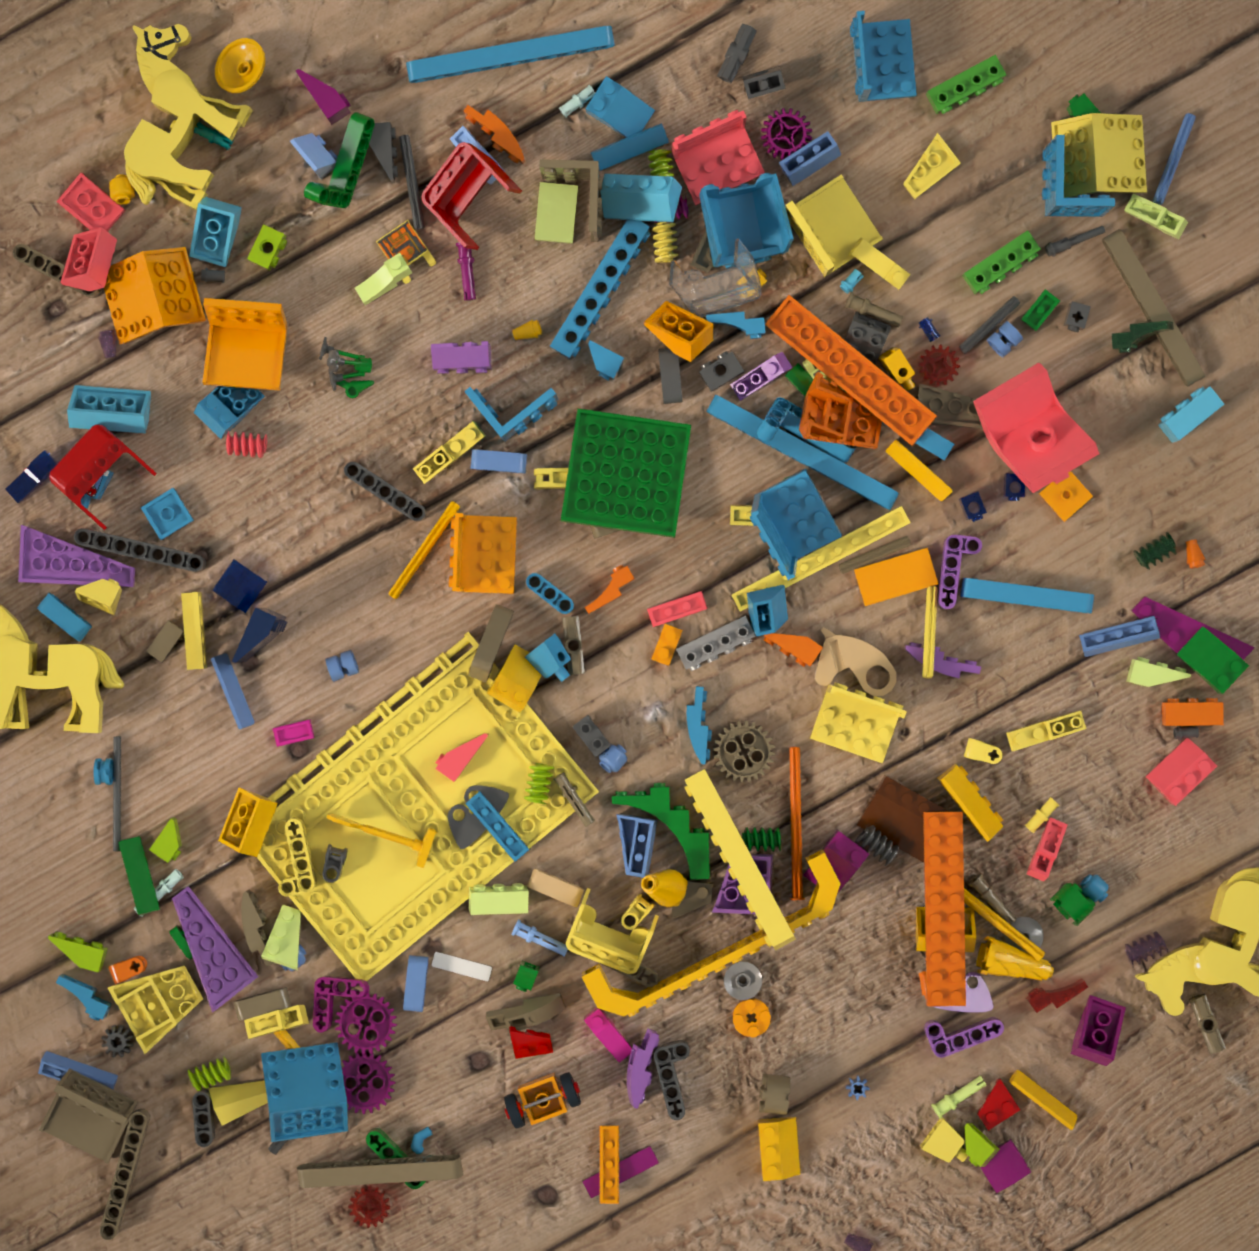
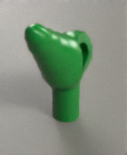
M344 380L337 382L336 385L346 389V395L353 399L358 397L359 393L372 386L374 381L354 380L348 382Z

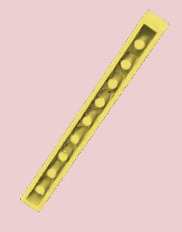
M704 769L685 779L687 786L684 788L689 797H694L696 802L693 805L697 813L702 812L704 816L702 822L706 830L711 829L713 835L710 837L714 845L720 846L722 852L719 854L723 862L729 863L731 868L728 871L733 880L737 878L740 884L737 886L742 897L746 895L749 901L746 903L751 913L755 912L758 917L755 920L760 930L764 929L767 935L764 939L768 946H773L775 950H778L796 940L706 770Z

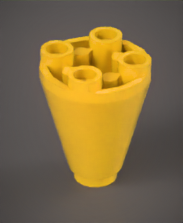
M672 869L649 874L641 881V887L644 892L664 907L679 906L686 895L688 885L687 879L680 872Z

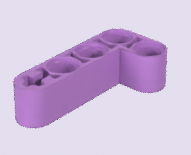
M950 535L945 539L937 603L942 609H951L955 606L962 554L979 553L982 549V542L979 538ZM951 538H955L958 541L956 549H952L949 546ZM971 540L977 543L975 551H970L968 548V543ZM949 557H953L956 560V565L953 568H949L946 564ZM947 576L952 577L954 580L951 587H947L944 584V579ZM943 589L953 590V593H948V599H951V603H948L947 606L942 602V598H946L947 592H943Z
M990 1017L945 1035L938 1021L929 1020L926 1022L924 1030L932 1051L937 1057L942 1058L1000 1036L1004 1031V1025L998 1018ZM992 1023L998 1025L996 1027V1031H993V1029H989L992 1028ZM932 1025H937L939 1028L936 1034L929 1033V1028ZM983 1026H985V1028L988 1029L986 1030L988 1032L987 1035L985 1030L982 1028ZM975 1029L981 1030V1035L978 1038L972 1037V1032ZM957 1036L963 1037V1042L960 1045L954 1044V1039ZM939 1043H944L946 1046L942 1052L936 1051V1046Z

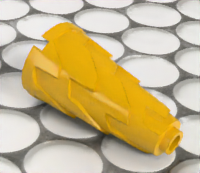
M986 936L983 940L987 941V943H981L976 961V966L981 967V969L977 970L979 974L1023 977L1040 981L1042 979L1047 980L1053 975L1054 968L1049 961L1044 959L1037 961L1026 951L996 940L994 937Z

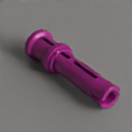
M458 242L456 243L459 253L457 261L461 265L464 301L476 300L472 266L475 260L472 257V249L464 248Z

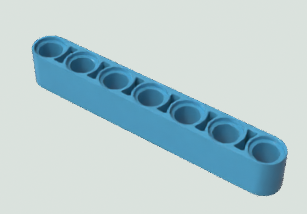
M963 578L960 596L1092 614L1094 594Z

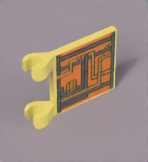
M408 220L376 241L388 260L401 253L408 266L422 256L429 266L432 267L436 264L435 259ZM407 276L402 280L407 284L411 281V278Z

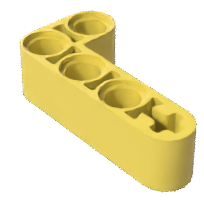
M298 817L288 820L285 824V832L295 876L288 877L279 883L278 890L285 897L310 892L316 886V876L305 825ZM294 822L296 825H299V828L296 829L297 835L301 833V836H297L292 839V836H294L296 833L294 829L290 828V826ZM296 840L303 843L302 850L295 849L294 842ZM300 859L307 861L308 866L306 869H301L298 866ZM304 878L311 880L312 885L310 888L303 886L302 880ZM285 882L292 884L293 890L291 892L284 890L283 885Z

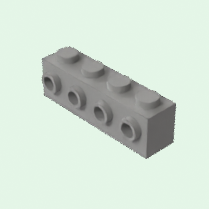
M743 616L676 648L685 669L690 668L693 671L700 668V663L707 660L710 663L718 659V654L722 652L729 654L735 651V646L741 643L743 646L752 643V638L755 637V634L746 616Z

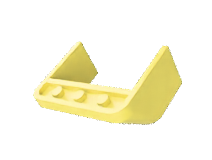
M587 888L566 941L567 949L626 974L636 973L654 933L659 916H654L649 929L636 927L629 936L594 922L597 914L593 907L586 905L591 890Z

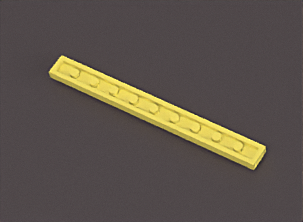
M900 506L797 560L794 578L788 580L778 570L735 592L731 596L741 612L748 608V592L784 585L787 588L908 525L910 521L903 507Z

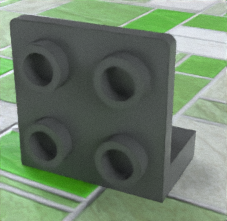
M855 312L844 340L876 365L889 335L891 325Z

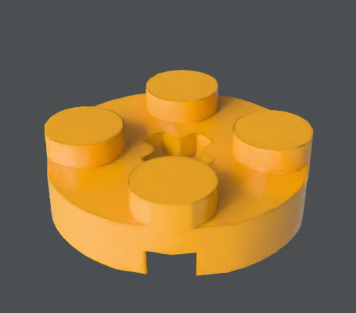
M759 999L742 1000L733 1010L734 1026L744 1036L755 1038L763 1034L770 1025L771 1015L769 1009ZM748 1013H749V1014H753V1013L756 1014V1015H755V1018H756V1021H755V1022H754V1021H751V1022H748V1021H747V1020H748V1017H747V1014H748Z

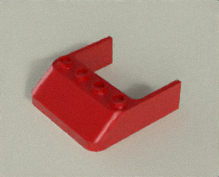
M461 142L424 189L422 202L464 248L478 250L479 246L459 226V218L492 175L507 191L521 194L522 190L493 159L472 144Z
M96 424L81 437L50 471L49 479L54 486L105 530L107 527L81 504V498L123 453H129L153 476L157 473L105 426Z

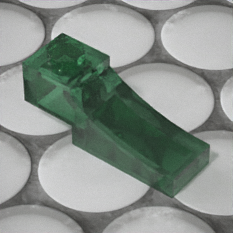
M1160 321L1130 324V332L1112 334V349L1119 350V353H1130L1131 349H1137V344L1144 339L1160 332L1174 330L1173 322Z

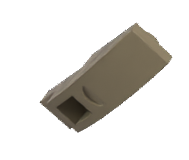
M247 890L243 893L241 906L243 930L251 953L259 950L262 955L268 936L260 927L266 924L265 920L267 918L262 909L259 910L256 904L258 899L255 893ZM263 959L267 967L274 964V962Z
M558 993L525 999L521 1006L486 1012V1019L491 1031L508 1028L509 1031L510 1026L520 1031L551 1019L565 1010L566 1006L561 994Z

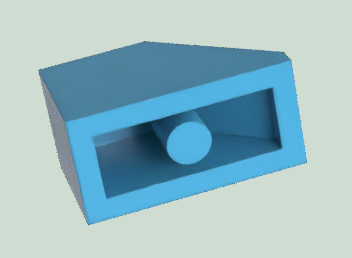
M590 340L588 345L596 370L600 372L598 376L608 381L610 378L614 380L624 361V357Z

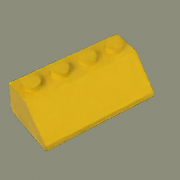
M954 764L938 776L937 779L981 837L988 842L1003 828L1001 823L1003 819L997 811L993 813L989 808L991 806L989 800L985 796L981 797L979 795V787L974 781L970 782L967 779L968 773L963 766L958 767Z

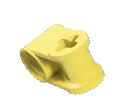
M968 738L964 757L996 764L1001 761L1002 752L994 745ZM993 750H995V752L998 754V757H994L993 760H991V757L988 755V753L993 752Z
M639 893L621 917L624 928L629 930L636 928L655 905L653 903L650 904ZM628 915L635 917V923L631 926L626 925L624 922L625 917Z

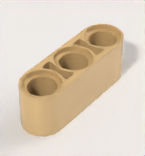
M534 868L527 887L574 907L579 906L585 889L536 868Z

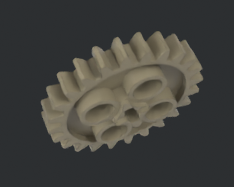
M745 720L744 725L737 721L736 727L730 723L731 729L728 730L724 727L725 734L718 733L721 740L714 741L719 745L713 748L714 751L718 752V754L713 756L716 759L719 758L716 766L722 765L723 767L720 769V772L726 770V777L732 774L733 781L740 777V781L743 783L744 778L747 777V780L751 782L752 776L758 780L757 774L760 773L764 776L763 769L770 770L767 763L774 762L769 758L775 755L774 752L770 751L775 745L768 743L772 740V737L766 738L765 736L768 734V731L762 733L761 725L756 729L755 722L748 726L747 720ZM747 733H751L754 736V741L751 744H746L743 741V737ZM736 736L740 737L745 749L749 748L747 754L752 767H749L743 754L739 755L741 748L736 740ZM728 742L736 743L737 748L734 752L726 750ZM760 751L762 753L761 760H752V753ZM737 759H742L745 762V766L740 770L736 769L734 762Z

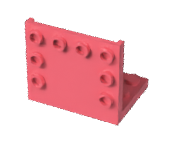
M735 110L729 113L728 117L723 120L720 118L715 119L706 128L700 126L692 130V134L688 136L683 134L674 139L675 142L672 143V156L695 206L701 204L699 194L706 185L714 184L719 189L725 187L733 189L759 178L761 174L765 173L745 130L747 117L744 110L741 112Z

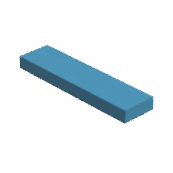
M661 123L591 152L594 161H599V169L601 171L667 144L669 140Z
M481 791L465 803L514 862L530 850Z

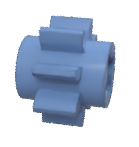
M859 1075L854 1080L849 1078L850 1085H845L846 1089H851L848 1096L855 1095L856 1100L859 1099V1096L866 1098L865 1090H870L868 1086H864L867 1079L865 1078L861 1081ZM855 1084H857L858 1086L861 1085L860 1091H858L857 1089L855 1090Z

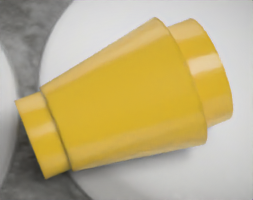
M533 319L512 330L515 340L538 338L539 335H542L539 321H533Z

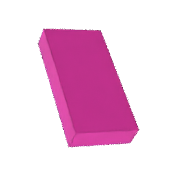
M311 719L272 728L277 747L315 738Z

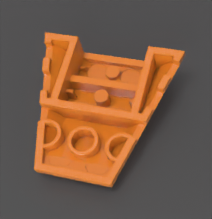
M817 372L804 400L799 431L803 438L872 449L878 448L882 421L851 395L838 388L835 382H829L823 378V374Z

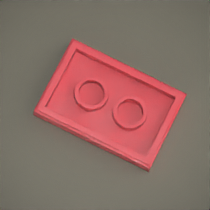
M83 173L77 176L56 201L89 230L102 227L108 232L126 211Z

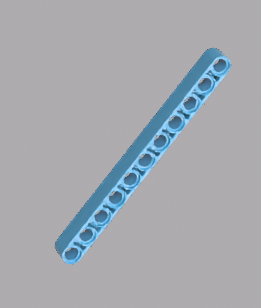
M602 26L407 62L406 67L409 83H418L614 47L615 42L612 26Z
M718 395L714 396L706 411L710 415L885 509L891 510L899 495L897 491L780 428L771 441L760 439L757 436V430L763 419Z

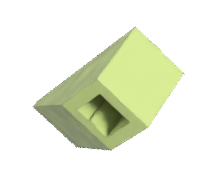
M1138 657V660L1132 659L1126 682L1150 687L1189 678L1191 674L1186 673L1187 669L1175 667V670L1167 668L1168 664L1157 662L1154 665L1149 663V659Z

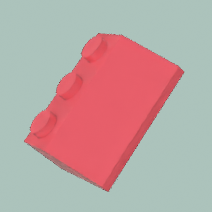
M102 227L75 234L61 284L86 291L104 288L117 239Z
M1185 738L1145 777L1172 805L1176 806L1217 765L1189 738Z

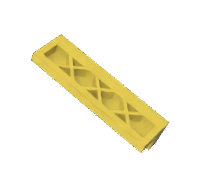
M181 593L187 670L207 668L202 593Z

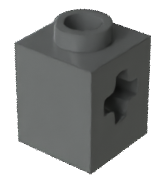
M1073 301L1069 303L1063 326H1067V330L1073 332L1085 329L1091 306ZM1078 314V317L1081 318V320L1075 322V318H1073L1072 316Z

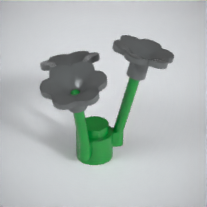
M324 337L319 360H322L326 353L329 354L327 366L329 367L328 372L333 391L336 390L337 382L344 381L343 379L365 376V373H371V358L334 349V347L328 346L327 337ZM339 355L351 357L355 360H345L344 358H340ZM344 364L354 365V370L358 371L342 375V373L334 374V372L338 371L339 365L343 366Z

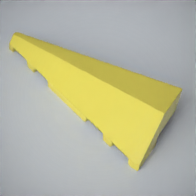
M265 1080L209 1088L213 1108L222 1126L268 1103Z

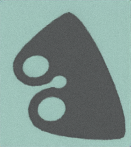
M482 785L470 786L464 795L465 802H467L471 791H481L498 813L501 812L509 798V794L503 790ZM457 804L449 810L448 822L453 837L459 848L465 849L477 840L486 828L464 805ZM456 809L464 811L465 817L462 821H456L453 818V812Z

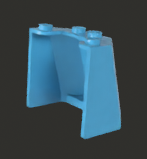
M761 174L755 184L749 185L745 183L733 189L730 187L719 189L714 184L706 185L701 189L699 197L714 267L725 266L726 269L748 266L767 262L772 259L771 256L788 252L793 241V234L777 174Z

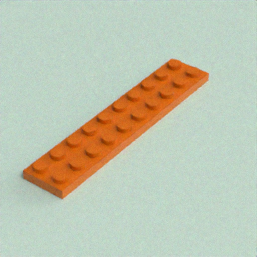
M790 295L787 296L765 323V326L911 446L917 442L937 418V415Z
M923 812L926 1006H966L963 812Z

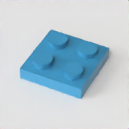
M171 488L141 507L160 540L167 538L194 521L175 488Z

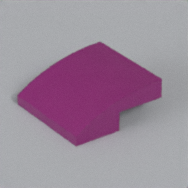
M1011 1139L998 1145L997 1147L1000 1150L985 1167H980L996 1193L1031 1173L1030 1168Z

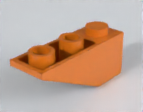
M777 633L763 635L765 636L763 639L771 646L774 643L781 647L780 652L788 657L792 654L797 658L795 661L803 667L806 665L811 667L823 648L806 636Z

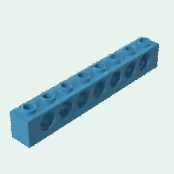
M626 220L552 341L550 348L569 360L572 356H577L581 349L579 347L582 340L586 341L591 333L588 329L592 323L595 325L601 316L598 314L602 307L606 308L611 300L609 298L612 291L616 292L621 284L618 281L621 275L627 274L631 267L629 262L632 258L636 259L641 251L639 249L642 241L646 243L650 237V226L640 220ZM628 235H635L637 241L634 244H629L626 238ZM619 251H624L627 253V258L625 260H618L616 254ZM614 267L617 270V274L614 277H609L606 274L608 268ZM605 284L607 286L606 292L598 293L596 291L597 285ZM589 300H594L597 302V307L590 310L586 307V303ZM584 316L587 319V323L584 326L577 325L576 319L578 317ZM568 333H575L577 335L575 342L570 343L566 340Z

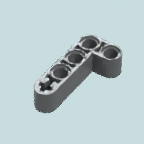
M684 1040L661 1044L654 1050V1059L668 1115L673 1120H680L685 1115V1105L674 1062L684 1060L689 1056V1044ZM683 1045L687 1050L684 1054H678L676 1048ZM660 1050H665L668 1053L665 1059H660L657 1056ZM670 1069L673 1074L670 1077H664L662 1071ZM674 1087L677 1089V1094L669 1096L666 1092L667 1089ZM674 1101H676L677 1108L681 1109L679 1110V1114H676L675 1111H673Z

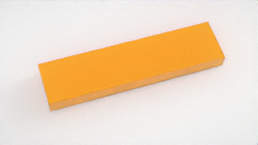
M600 1126V1204H619V1126Z

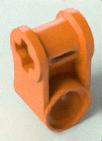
M139 955L115 963L108 968L116 985L145 971L148 963L145 957ZM140 963V967L135 968L134 964Z

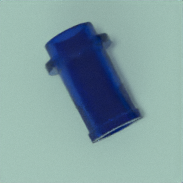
M926 317L918 322L920 325L919 329L922 328L929 342H932L934 337L937 339L941 335L931 321L933 320Z

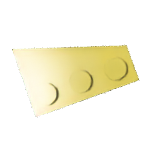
M938 133L903 183L914 200L961 164Z

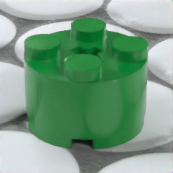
M1066 882L1050 900L1055 901L1053 905L1067 920L1071 917L1074 920L1072 924L1078 926L1094 911L1093 907L1096 904L1089 897L1085 898L1081 894L1082 889L1076 883Z

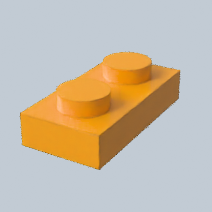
M664 624L651 659L669 666L683 630Z

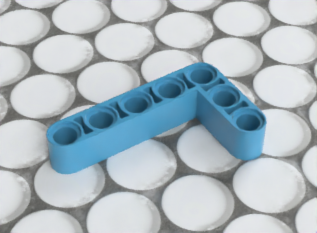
M781 397L776 398L757 430V436L760 439L771 441L779 427L782 426L844 463L849 461L857 446L804 439L799 431L803 409Z

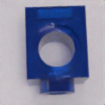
M1004 474L1003 497H1008V501H1020V498L1025 497V484L1016 474ZM1012 482L1019 485L1017 493H1013L1010 490Z
M979 492L958 499L966 520L972 519V522L983 519V514L987 513ZM971 502L978 505L976 513H971L968 509Z

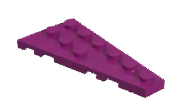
M1143 597L1131 609V612L1139 619L1155 616L1160 639L1176 654L1202 626L1243 660L1255 648L1147 597Z

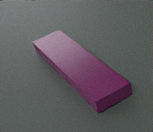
M650 1145L619 1161V1184L659 1163ZM599 1171L582 1180L591 1198L600 1194Z

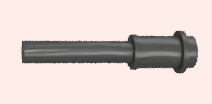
M1100 226L1070 239L1066 237L1054 243L1049 242L1045 246L1046 253L1049 257H1055L1057 253L1071 249L1072 245L1105 233V228Z

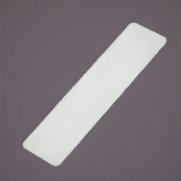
M435 952L432 961L433 967L483 981H489L492 970L490 966Z

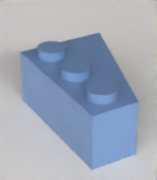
M621 813L616 814L620 829L619 834L622 842L626 875L644 878L649 875L658 820Z

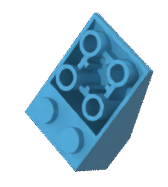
M218 386L197 404L194 413L222 439L265 396L258 389Z

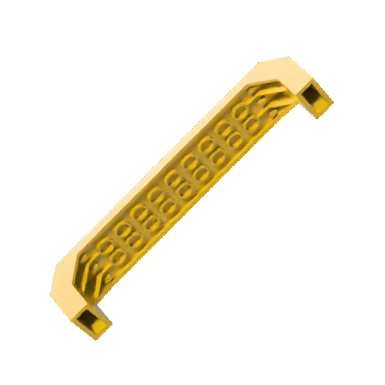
M822 849L805 858L817 880V884L808 906L784 917L792 933H795L794 929L800 926L805 928L811 925L812 920L817 917L819 920L830 915L829 911L833 909L840 882ZM764 929L759 930L659 981L657 985L648 987L638 993L611 987L600 963L583 971L582 979L597 1008L620 1016L628 1015L631 1017L637 1014L643 1006L649 1008L657 1003V999L661 997L666 999L672 996L675 990L679 988L684 990L690 987L692 981L696 979L698 982L708 977V973L712 971L717 973L725 969L727 963L731 961L733 964L743 959V955L747 953L752 955L760 951V947L767 944L764 939L767 934Z

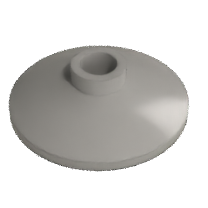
M1019 917L1015 922L1011 921V925L1022 934L1027 933L1028 939L1040 948L1043 942V930L1037 921L1029 917ZM1005 935L1006 943L1014 946L1015 948L1023 950L1020 946H1018L1015 942H1013L1010 938H1008Z
M744 961L737 962L727 969L724 975V986L733 998L748 1000L760 991L762 976L755 965ZM742 976L745 977L746 982L740 983L739 978Z

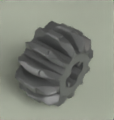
M113 1025L112 1030H105L107 1035H103L101 1039L107 1041L102 1044V1047H108L105 1051L106 1054L113 1051L112 1057H116L117 1053L120 1057H123L124 1052H131L129 1047H133L134 1043L129 1040L133 1039L134 1035L128 1036L129 1028L123 1031L124 1025H120L119 1028ZM117 1037L120 1038L119 1041H122L119 1045L116 1044L117 1041L114 1042V1039Z

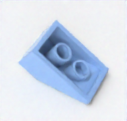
M313 133L290 141L321 180L334 170L338 157L332 150L329 152L324 147L326 143L320 135L315 137Z

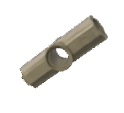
M579 616L562 618L565 650L571 658L567 663L568 673L570 675L584 674ZM571 640H576L579 643L578 650L571 651L568 648V643Z
M1196 995L1189 999L1197 1020V1026L1201 1030L1209 1053H1218L1226 1049L1218 1029V1023L1214 1019L1206 995ZM1210 1019L1212 1022L1211 1026L1204 1028V1021Z

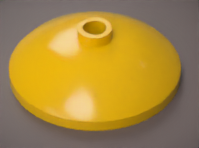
M240 38L228 44L220 53L215 65V78L218 85L229 93H241L254 86L260 79L265 67L266 58L262 46L250 38Z

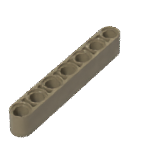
M145 1109L135 1111L129 1120L100 1226V1236L105 1240L113 1239L121 1228L150 1121V1114ZM136 1115H142L144 1123L137 1122ZM131 1133H136L139 1136V1141H133ZM126 1152H132L134 1159L129 1160L126 1157ZM121 1170H126L129 1173V1178H123ZM116 1189H122L124 1191V1196H118L116 1194ZM111 1207H116L119 1210V1215L112 1214ZM106 1226H112L114 1233H108Z

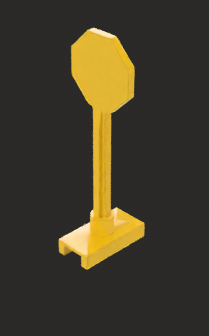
M328 813L326 817L336 823L361 829L366 833L412 847V850L419 851L416 866L421 868L425 866L436 833L435 829L428 827L423 841L416 838L413 840L377 827L362 825L338 815Z

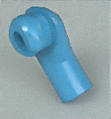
M429 1126L413 1135L411 1150L415 1154L423 1152L424 1139L433 1135Z

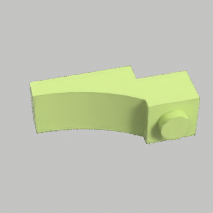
M1134 193L1124 209L1126 213L1176 239H1180L1188 224L1185 218Z
M398 253L385 261L384 265L376 273L356 286L355 290L364 305H367L397 287V282L412 274V271L401 253Z

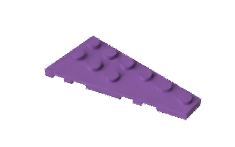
M21 525L18 582L87 585L100 579L107 581L112 579L117 581L121 587H135L134 567Z
M187 886L174 896L172 900L213 1013L258 978V975L194 892Z

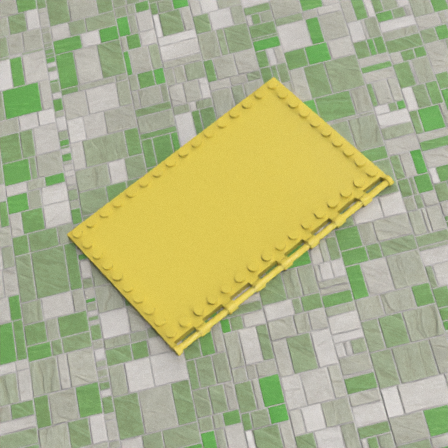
M469 631L464 634L465 637L447 652H442L437 656L431 665L416 677L413 676L409 679L403 688L387 701H382L375 707L376 710L359 724L349 728L343 737L327 750L321 751L316 755L315 760L299 773H294L286 780L287 782L268 797V799L275 802L291 788L295 792L276 808L257 858L278 884L288 877L295 876L285 832V824L294 817H298L304 822L316 876V886L310 892L289 897L356 979H362L367 982L469 898V887H474L476 884L486 885L514 862L487 829L465 849H460L449 826L448 812L457 804L468 808L465 804L464 795L470 786L482 785L493 787L509 794L507 803L499 814L529 849L575 812L567 798L563 797V792L556 781H554L557 775L565 773L571 785L576 787V792L584 804L599 792L528 703L519 713L487 694L488 689L500 670L495 663H493L487 683L468 676L479 646ZM468 643H471L473 647L454 663L450 661L451 657ZM441 667L443 672L425 687H422L420 683ZM411 691L414 696L393 712L390 707ZM381 715L384 720L364 736L361 731ZM484 733L489 734L455 782L435 769L438 765L435 762L441 754L446 755L447 752ZM352 740L354 745L334 760L332 755ZM536 763L554 766V769L548 770L553 774L552 777L546 778L551 781V784L545 785L550 789L549 792L544 793L548 796V799L542 800L546 804L534 803L524 799V796H530L525 791V789L531 788L527 781L533 780V778L528 776V774L534 773L529 767ZM322 764L324 769L304 784L302 779ZM471 791L469 793V800L474 795H476L478 791ZM456 809L453 812V818L456 821L464 819L465 813L463 810ZM327 814L345 817L362 825L377 827L413 840L416 838L423 841L428 827L435 829L436 833L424 868L416 866L419 851L412 850V847L366 833L361 829L336 823L327 819ZM293 822L290 828L294 829L296 834L292 836V839L301 836V833L297 835L296 832L299 825ZM296 840L294 842L295 849L302 850L303 843ZM329 844L339 849L348 848L341 877L333 883L325 881L322 876ZM300 859L298 866L301 869H306L308 866L307 861ZM330 868L327 871V875L329 878L335 879L337 872L335 869ZM304 878L302 880L304 887H311L312 882L310 879ZM289 882L284 883V890L291 892L293 890L292 884Z

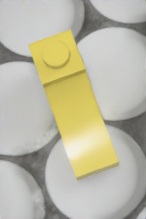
M860 238L849 252L898 290L911 275L863 238Z
M296 1005L244 1020L248 1039L309 1024L305 1005Z

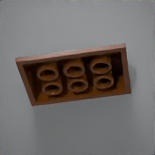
M884 775L856 825L863 829L874 825L875 831L880 830L881 836H887V841L892 840L893 845H898L900 850L924 862L923 812L950 811Z

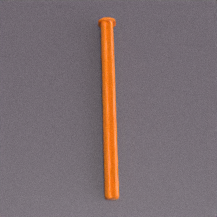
M790 747L792 897L790 900H805L802 885L800 748Z

